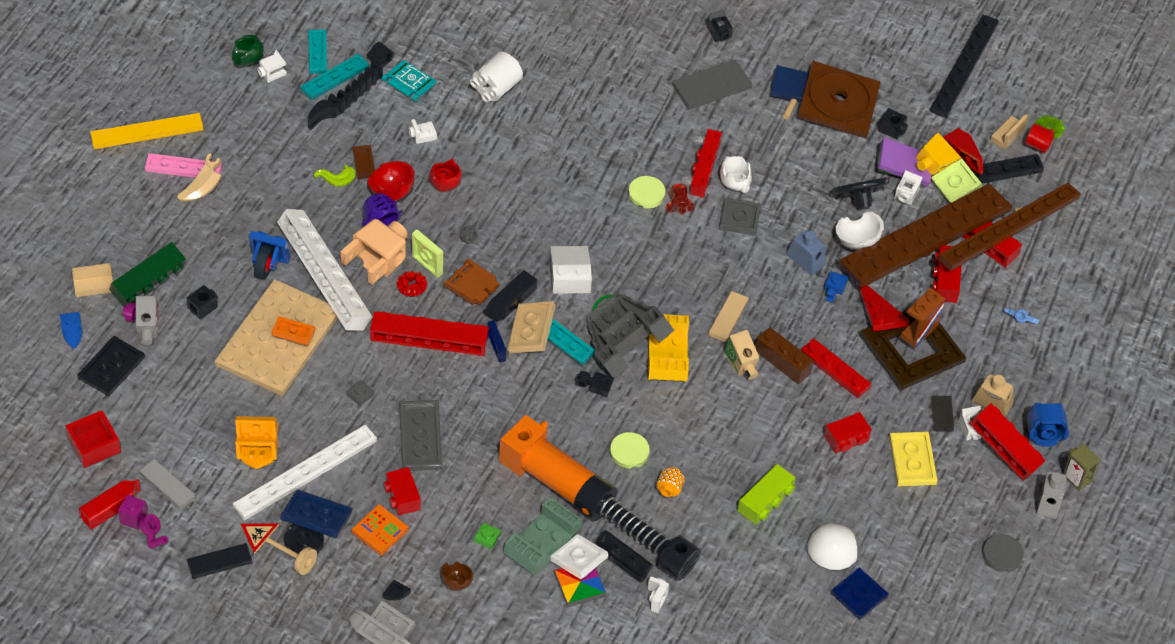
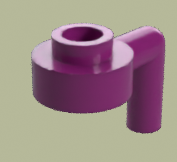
M136 301L134 303L129 302L127 306H124L122 315L125 317V321L132 323L136 321Z
M148 514L140 519L139 526L141 531L147 535V543L150 549L168 542L166 536L155 539V534L159 532L161 527L160 520L156 515Z

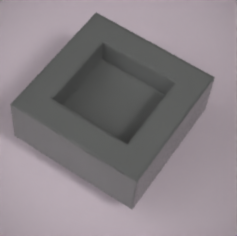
M361 379L346 391L347 396L359 406H362L374 396V390Z

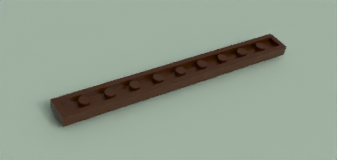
M1066 183L940 253L938 260L951 271L1078 200L1081 193L1071 184Z

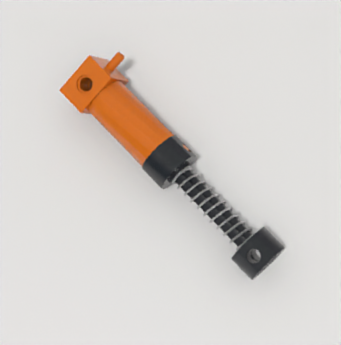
M525 415L500 439L499 462L520 477L527 471L593 521L599 520L604 514L605 518L610 517L611 522H617V527H624L623 531L628 530L630 536L635 535L636 540H642V545L646 543L649 545L648 549L653 548L654 553H660L658 566L679 581L684 579L697 563L701 554L700 548L682 535H678L671 540L670 537L665 538V533L659 534V529H653L652 524L647 525L646 520H641L639 515L634 516V511H628L627 506L622 507L621 502L616 503L615 498L618 490L615 486L548 441L546 429L548 423L546 421H542L539 424Z

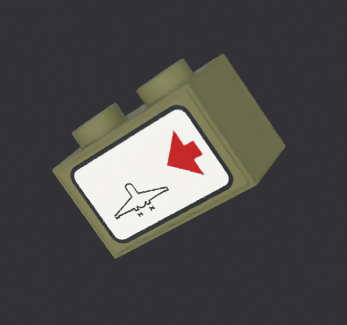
M1085 444L1079 448H1073L1069 452V459L1064 465L1065 470L1063 474L1067 476L1066 479L1079 491L1094 480L1101 461Z

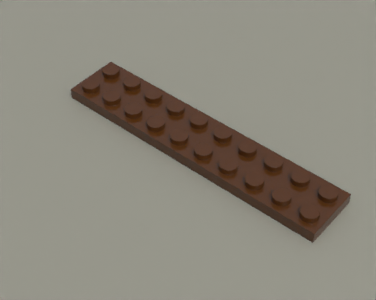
M989 183L881 238L874 245L863 247L841 258L839 265L862 288L1012 211V205Z

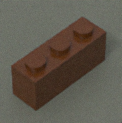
M769 327L757 337V353L799 385L811 374L814 360L774 329Z

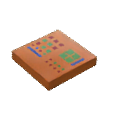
M380 504L351 529L353 535L380 556L386 553L409 531V527Z

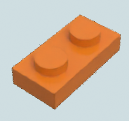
M278 316L272 329V336L309 346L315 333V326Z

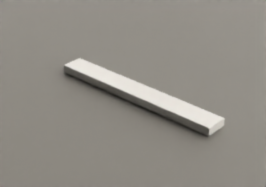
M364 425L233 503V508L245 521L377 442V437Z

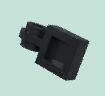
M580 371L576 375L575 380L578 386L586 387L591 384L589 391L608 397L614 377L596 372L593 378L590 377L588 372Z

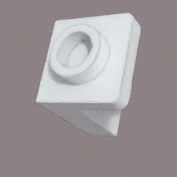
M415 119L411 120V127H408L409 135L411 138H414L416 144L437 139V133L432 121L417 125Z
M651 576L648 582V590L652 591L649 598L651 611L659 613L668 595L669 583H666L661 578Z

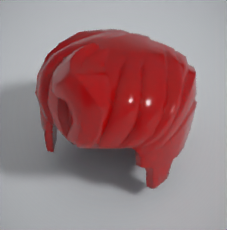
M452 158L444 163H435L429 173L432 185L443 192L455 189L462 178L461 169Z

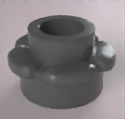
M472 225L464 227L461 231L462 241L473 243L478 237L476 228Z

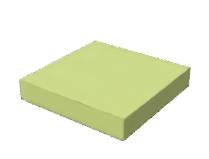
M962 158L931 177L932 182L949 203L982 187V183Z
M415 230L412 233V257L439 278L443 275V250L419 230Z

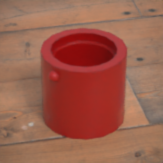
M1034 123L1025 144L1041 151L1042 154L1046 153L1053 141L1055 131L1054 129L1050 130Z

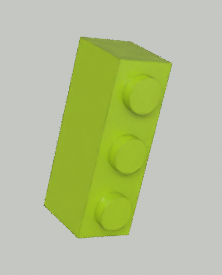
M777 464L739 500L738 512L755 525L761 520H766L770 511L773 508H778L786 495L790 496L793 493L796 477Z

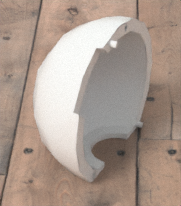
M873 212L863 213L862 217L855 221L850 220L848 217H842L836 225V234L841 243L847 248L856 251L863 247L874 245L880 240L884 230L883 220Z
M828 523L818 527L811 534L807 543L808 553L818 565L830 570H841L850 567L856 562L857 544L850 528L838 523Z

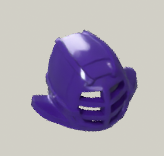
M383 193L371 195L365 200L362 216L364 221L362 222V227L373 219H378L388 226L393 221L398 222L403 211H398L396 201L392 200L389 196Z

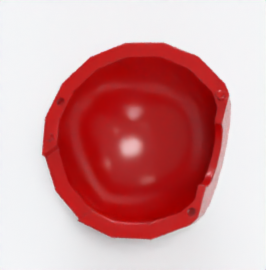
M391 161L381 164L378 169L373 171L371 176L368 177L367 183L374 195L383 193L392 200L397 201L404 198L412 190L415 181V171L406 162Z

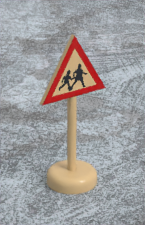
M279 523L241 524L254 554L267 542L296 558L294 568L300 575L307 574L313 568L317 559V551L315 549L306 547L298 554L269 538L280 525Z

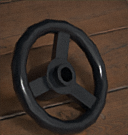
M884 177L838 186L832 189V193L850 192L853 195L857 209L871 207V202L873 201L871 188L887 185L889 179Z

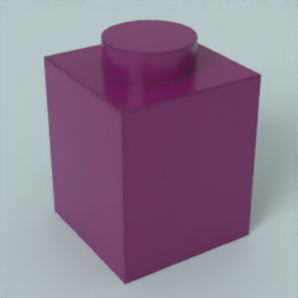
M127 495L118 509L120 523L139 530L140 519L148 515L146 501Z

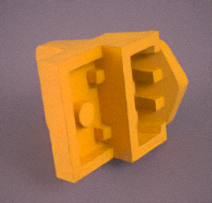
M237 416L235 420L237 459H241L244 464L256 470L277 460L279 425L276 417Z

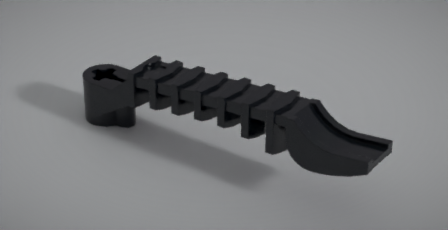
M381 42L375 43L366 55L372 60L370 68H365L364 74L360 73L358 80L354 79L351 86L348 84L345 87V92L340 89L337 97L331 93L328 100H321L316 103L307 117L308 128L312 130L322 120L338 117L339 114L344 113L346 108H350L353 102H357V99L360 96L362 97L365 91H369L372 85H376L377 81L382 79L383 67L392 61L394 52Z

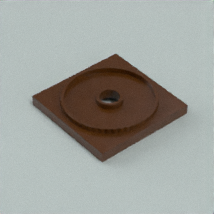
M813 60L797 117L867 138L881 82ZM835 94H842L846 99L839 100Z

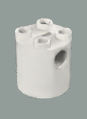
M501 51L495 54L472 75L470 84L481 94L483 101L487 103L490 101L494 102L523 78V72L514 57Z

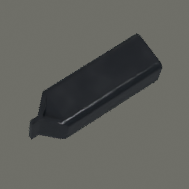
M523 270L489 301L483 312L496 322L504 320L518 307V304L525 301L537 289V279Z

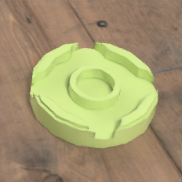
M641 176L631 182L628 194L630 200L635 205L648 209L655 208L663 202L666 190L664 184L659 179L651 176Z
M632 432L622 433L615 437L611 443V458L618 466L626 469L636 466L637 468L641 467L649 457V444L639 434Z

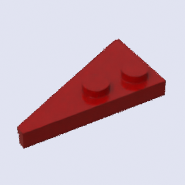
M858 285L873 331L909 326V319L871 287L866 285L861 288Z

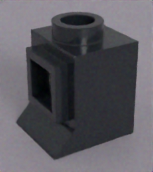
M725 10L710 13L708 15L707 28L714 41L718 42L731 38L733 27L726 17Z

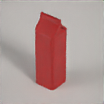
M122 480L78 508L80 518L92 530L118 514V509L127 495L137 497V493L141 491L139 480Z

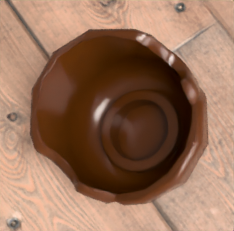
M458 561L453 565L445 563L441 568L442 582L450 590H463L469 587L473 581L472 569Z

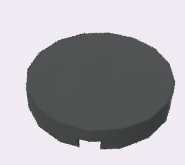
M994 535L986 541L983 548L985 562L996 571H1013L1019 567L1023 560L1024 551L1022 545L1017 539L1009 535Z

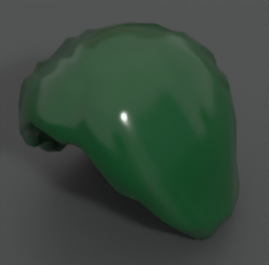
M245 35L237 39L232 51L234 65L240 67L256 64L260 61L264 51L263 43L256 35Z

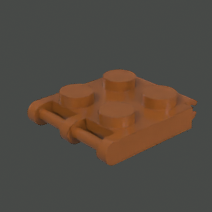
M467 259L459 270L456 269L454 271V275L449 280L443 282V285L472 305L474 303L481 305L489 297L488 295H491L499 287V282L496 281L495 275ZM456 277H458V279L454 283H451Z

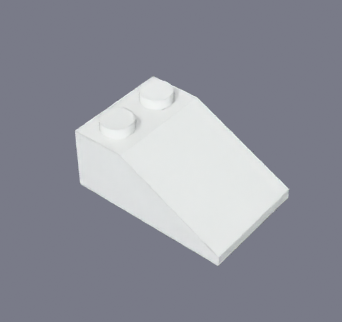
M550 246L553 294L591 293L592 276L588 246Z

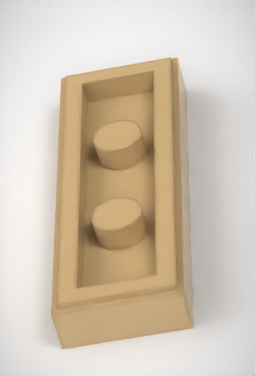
M731 291L709 331V336L726 343L749 298Z

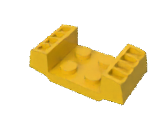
M663 314L675 331L660 343L652 334L649 335L648 380L687 382L689 367V315Z

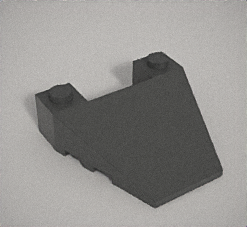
M617 292L586 316L589 331L592 334V344L595 347V356L614 379L629 367L622 356L647 336L652 334L660 343L675 331L665 316L655 306H647L641 301L636 302L632 298Z

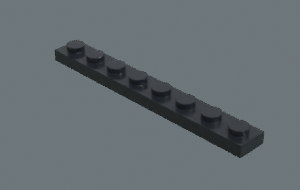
M984 14L982 15L934 101L930 112L944 118L948 117L994 34L999 20Z

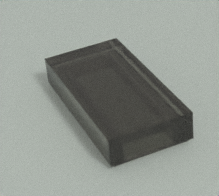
M932 395L934 431L953 432L954 420L951 396Z

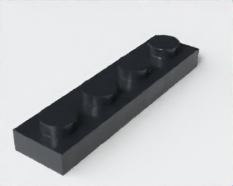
M1033 154L983 164V173L981 175L972 169L971 171L981 183L1040 173L1043 172L1044 166L1039 155Z

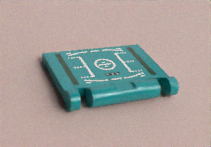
M405 60L382 76L384 82L389 79L388 84L407 97H411L414 94L412 100L415 102L437 83L435 79Z

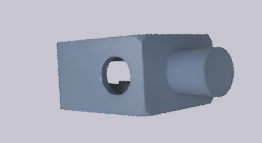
M805 230L793 239L787 256L813 276L825 266V245L816 238L815 232Z

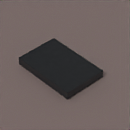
M113 336L77 374V377L109 397L145 358V353Z

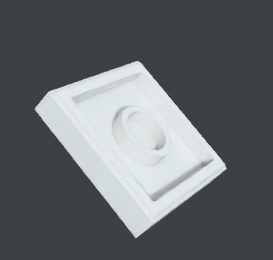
M577 534L553 553L550 558L551 562L582 579L608 558V552Z

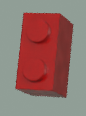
M861 412L827 424L824 437L836 454L841 451H848L856 445L867 443L872 429Z
M406 467L387 472L386 481H383L385 492L390 493L389 502L391 508L396 510L397 515L400 516L421 510V498L410 468Z

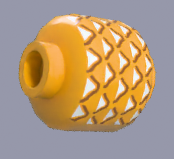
M665 468L660 473L656 487L663 496L675 497L680 494L685 483V477L678 468Z

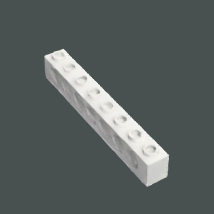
M286 209L277 222L345 330L363 331L372 319V315L304 210Z

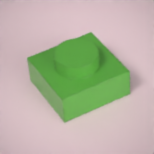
M482 523L474 537V542L492 550L501 535V530Z

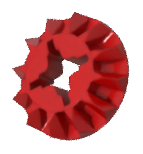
M413 269L408 273L404 271L403 275H399L397 288L406 296L414 297L421 295L427 288L426 276H423L420 271L418 273L414 272ZM413 280H415V283L409 285V281L412 282Z

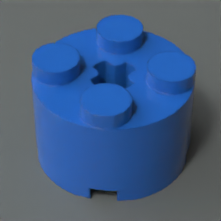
M1035 403L1032 406V409L1027 414V423L1030 439L1034 440L1035 444L1050 447L1057 445V441L1061 439L1063 441L1067 439L1069 429L1066 412L1062 404Z

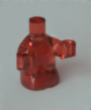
M676 184L671 187L670 196L672 200L666 205L667 213H672L674 206L678 207L680 214L686 212L685 206H687L688 212L695 210L694 203L688 199L687 187L685 185Z

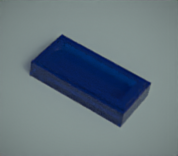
M495 320L488 321V337L499 363L505 362L507 350Z

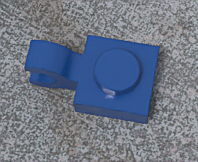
M830 272L824 288L828 290L826 301L833 303L837 293L843 294L848 282V276Z

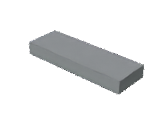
M155 459L139 471L146 481L179 510H182L196 499L195 494Z

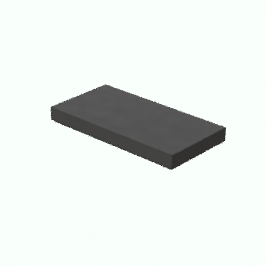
M736 59L673 80L672 82L673 87L688 110L752 88L751 81Z
M439 400L399 401L402 468L409 467L410 471L442 470Z

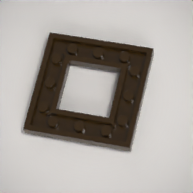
M906 310L902 312V314L909 319L910 325L915 320V318L906 313ZM940 322L938 327L926 337L936 353L907 365L890 342L891 339L900 336L907 327L873 331L872 327L869 326L860 331V336L900 390H904L966 361V356Z

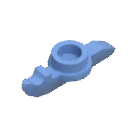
M1004 309L1006 313L1013 315L1019 323L1029 321L1039 324L1040 320L1030 317L1024 309L1017 311Z

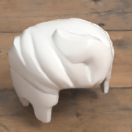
M726 156L720 169L722 184L732 190H740L743 193H747L752 182L750 163H746L741 156Z

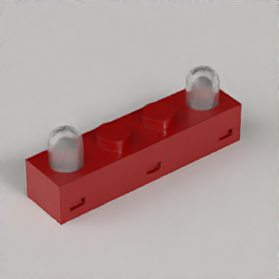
M708 129L706 136L696 134L693 137L694 144L703 146L697 152L696 159L698 163L694 162L692 173H694V176L683 175L680 178L682 185L691 187L690 195L705 197L721 144L722 132Z

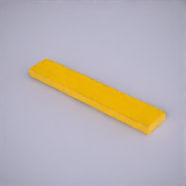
M200 113L90 131L93 148L99 149L203 131V124Z

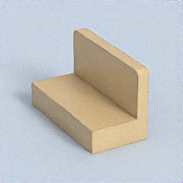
M1025 114L1020 120L1011 116L991 136L990 141L1005 150L1025 130L1029 116Z
M110 263L72 268L76 297L111 293L109 289L113 278Z

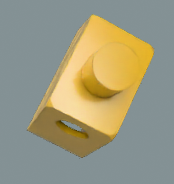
M937 133L916 156L918 160L917 167L921 171L927 170L934 176L960 160L961 157Z

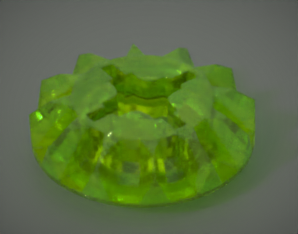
M1043 115L1036 122V124L1050 130L1054 129L1055 135L1053 139L1060 137L1064 132L1065 126L1062 120H1058V117L1053 118L1051 115L1048 117Z

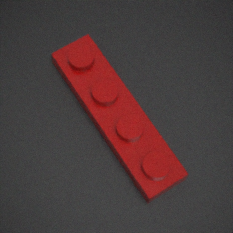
M813 338L801 348L803 353L814 360V365L856 398H860L871 388V382Z

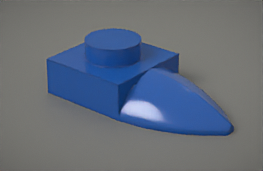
M79 312L60 314L63 337L66 343L75 349L82 338Z

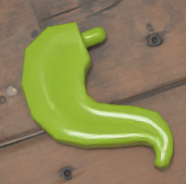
M344 165L345 169L340 174L334 175L325 169H319L314 173V178L320 176L335 187H343L355 179V170L352 167H348V165Z

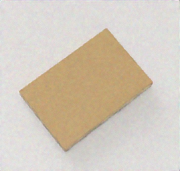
M554 301L518 304L507 348L509 353L545 351L556 306Z

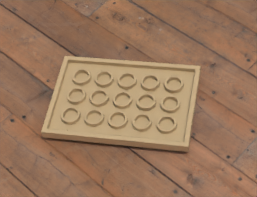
M274 279L216 358L215 366L283 396L338 317L329 303ZM278 316L315 326V333L309 346L272 336V329Z

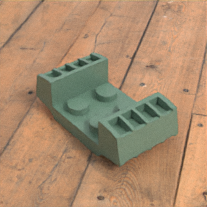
M550 497L542 504L541 514L520 535L514 532L506 541L503 553L535 576L551 562L550 556L577 534L583 527V520Z

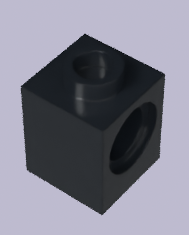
M887 108L880 119L878 131L898 140L900 135L905 134L908 128V124H906L907 116Z
M205 285L186 297L188 309L200 320L218 308L217 294Z

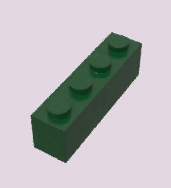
M171 242L113 281L109 290L123 307L129 302L134 303L136 296L149 294L158 283L163 284L169 279L171 274L181 272L184 269L186 258L174 243Z

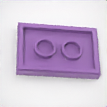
M886 137L882 139L878 169L903 177L906 170L921 176V184L927 187L931 181V174L927 170L921 171L917 167L918 160L916 156L920 150Z

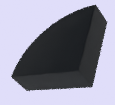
M393 580L382 594V598L391 601L401 600L411 593V589Z

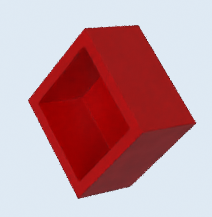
M103 410L65 425L67 438L83 468L121 453L119 438Z

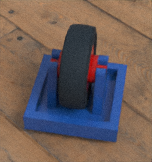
M262 231L250 232L249 241L253 254L254 276L256 278L266 279L271 269L275 270L278 262L289 264L291 256L287 240L281 236L267 235Z

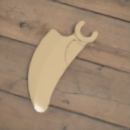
M212 154L207 155L205 165L198 176L185 190L178 194L179 201L188 202L200 199L209 194L218 185L221 175L214 172V170L220 165V158H217L215 162H210Z

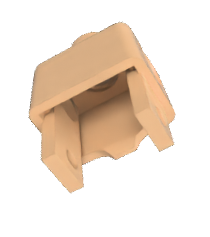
M373 219L353 234V241L341 251V263L346 266L356 256L359 257L364 263L363 267L368 270V283L373 285L383 275L388 277L405 260L408 233L397 221H393L386 226L378 219Z

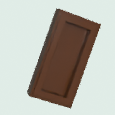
M371 145L353 147L357 179L370 177L373 171H375Z

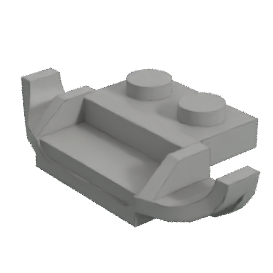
M381 601L371 616L358 608H354L349 615L351 625L357 634L373 644H411L406 638L412 632L416 623L384 601Z

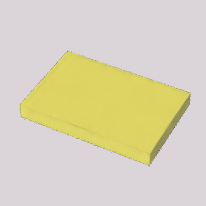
M929 432L890 433L889 439L897 486L937 485Z

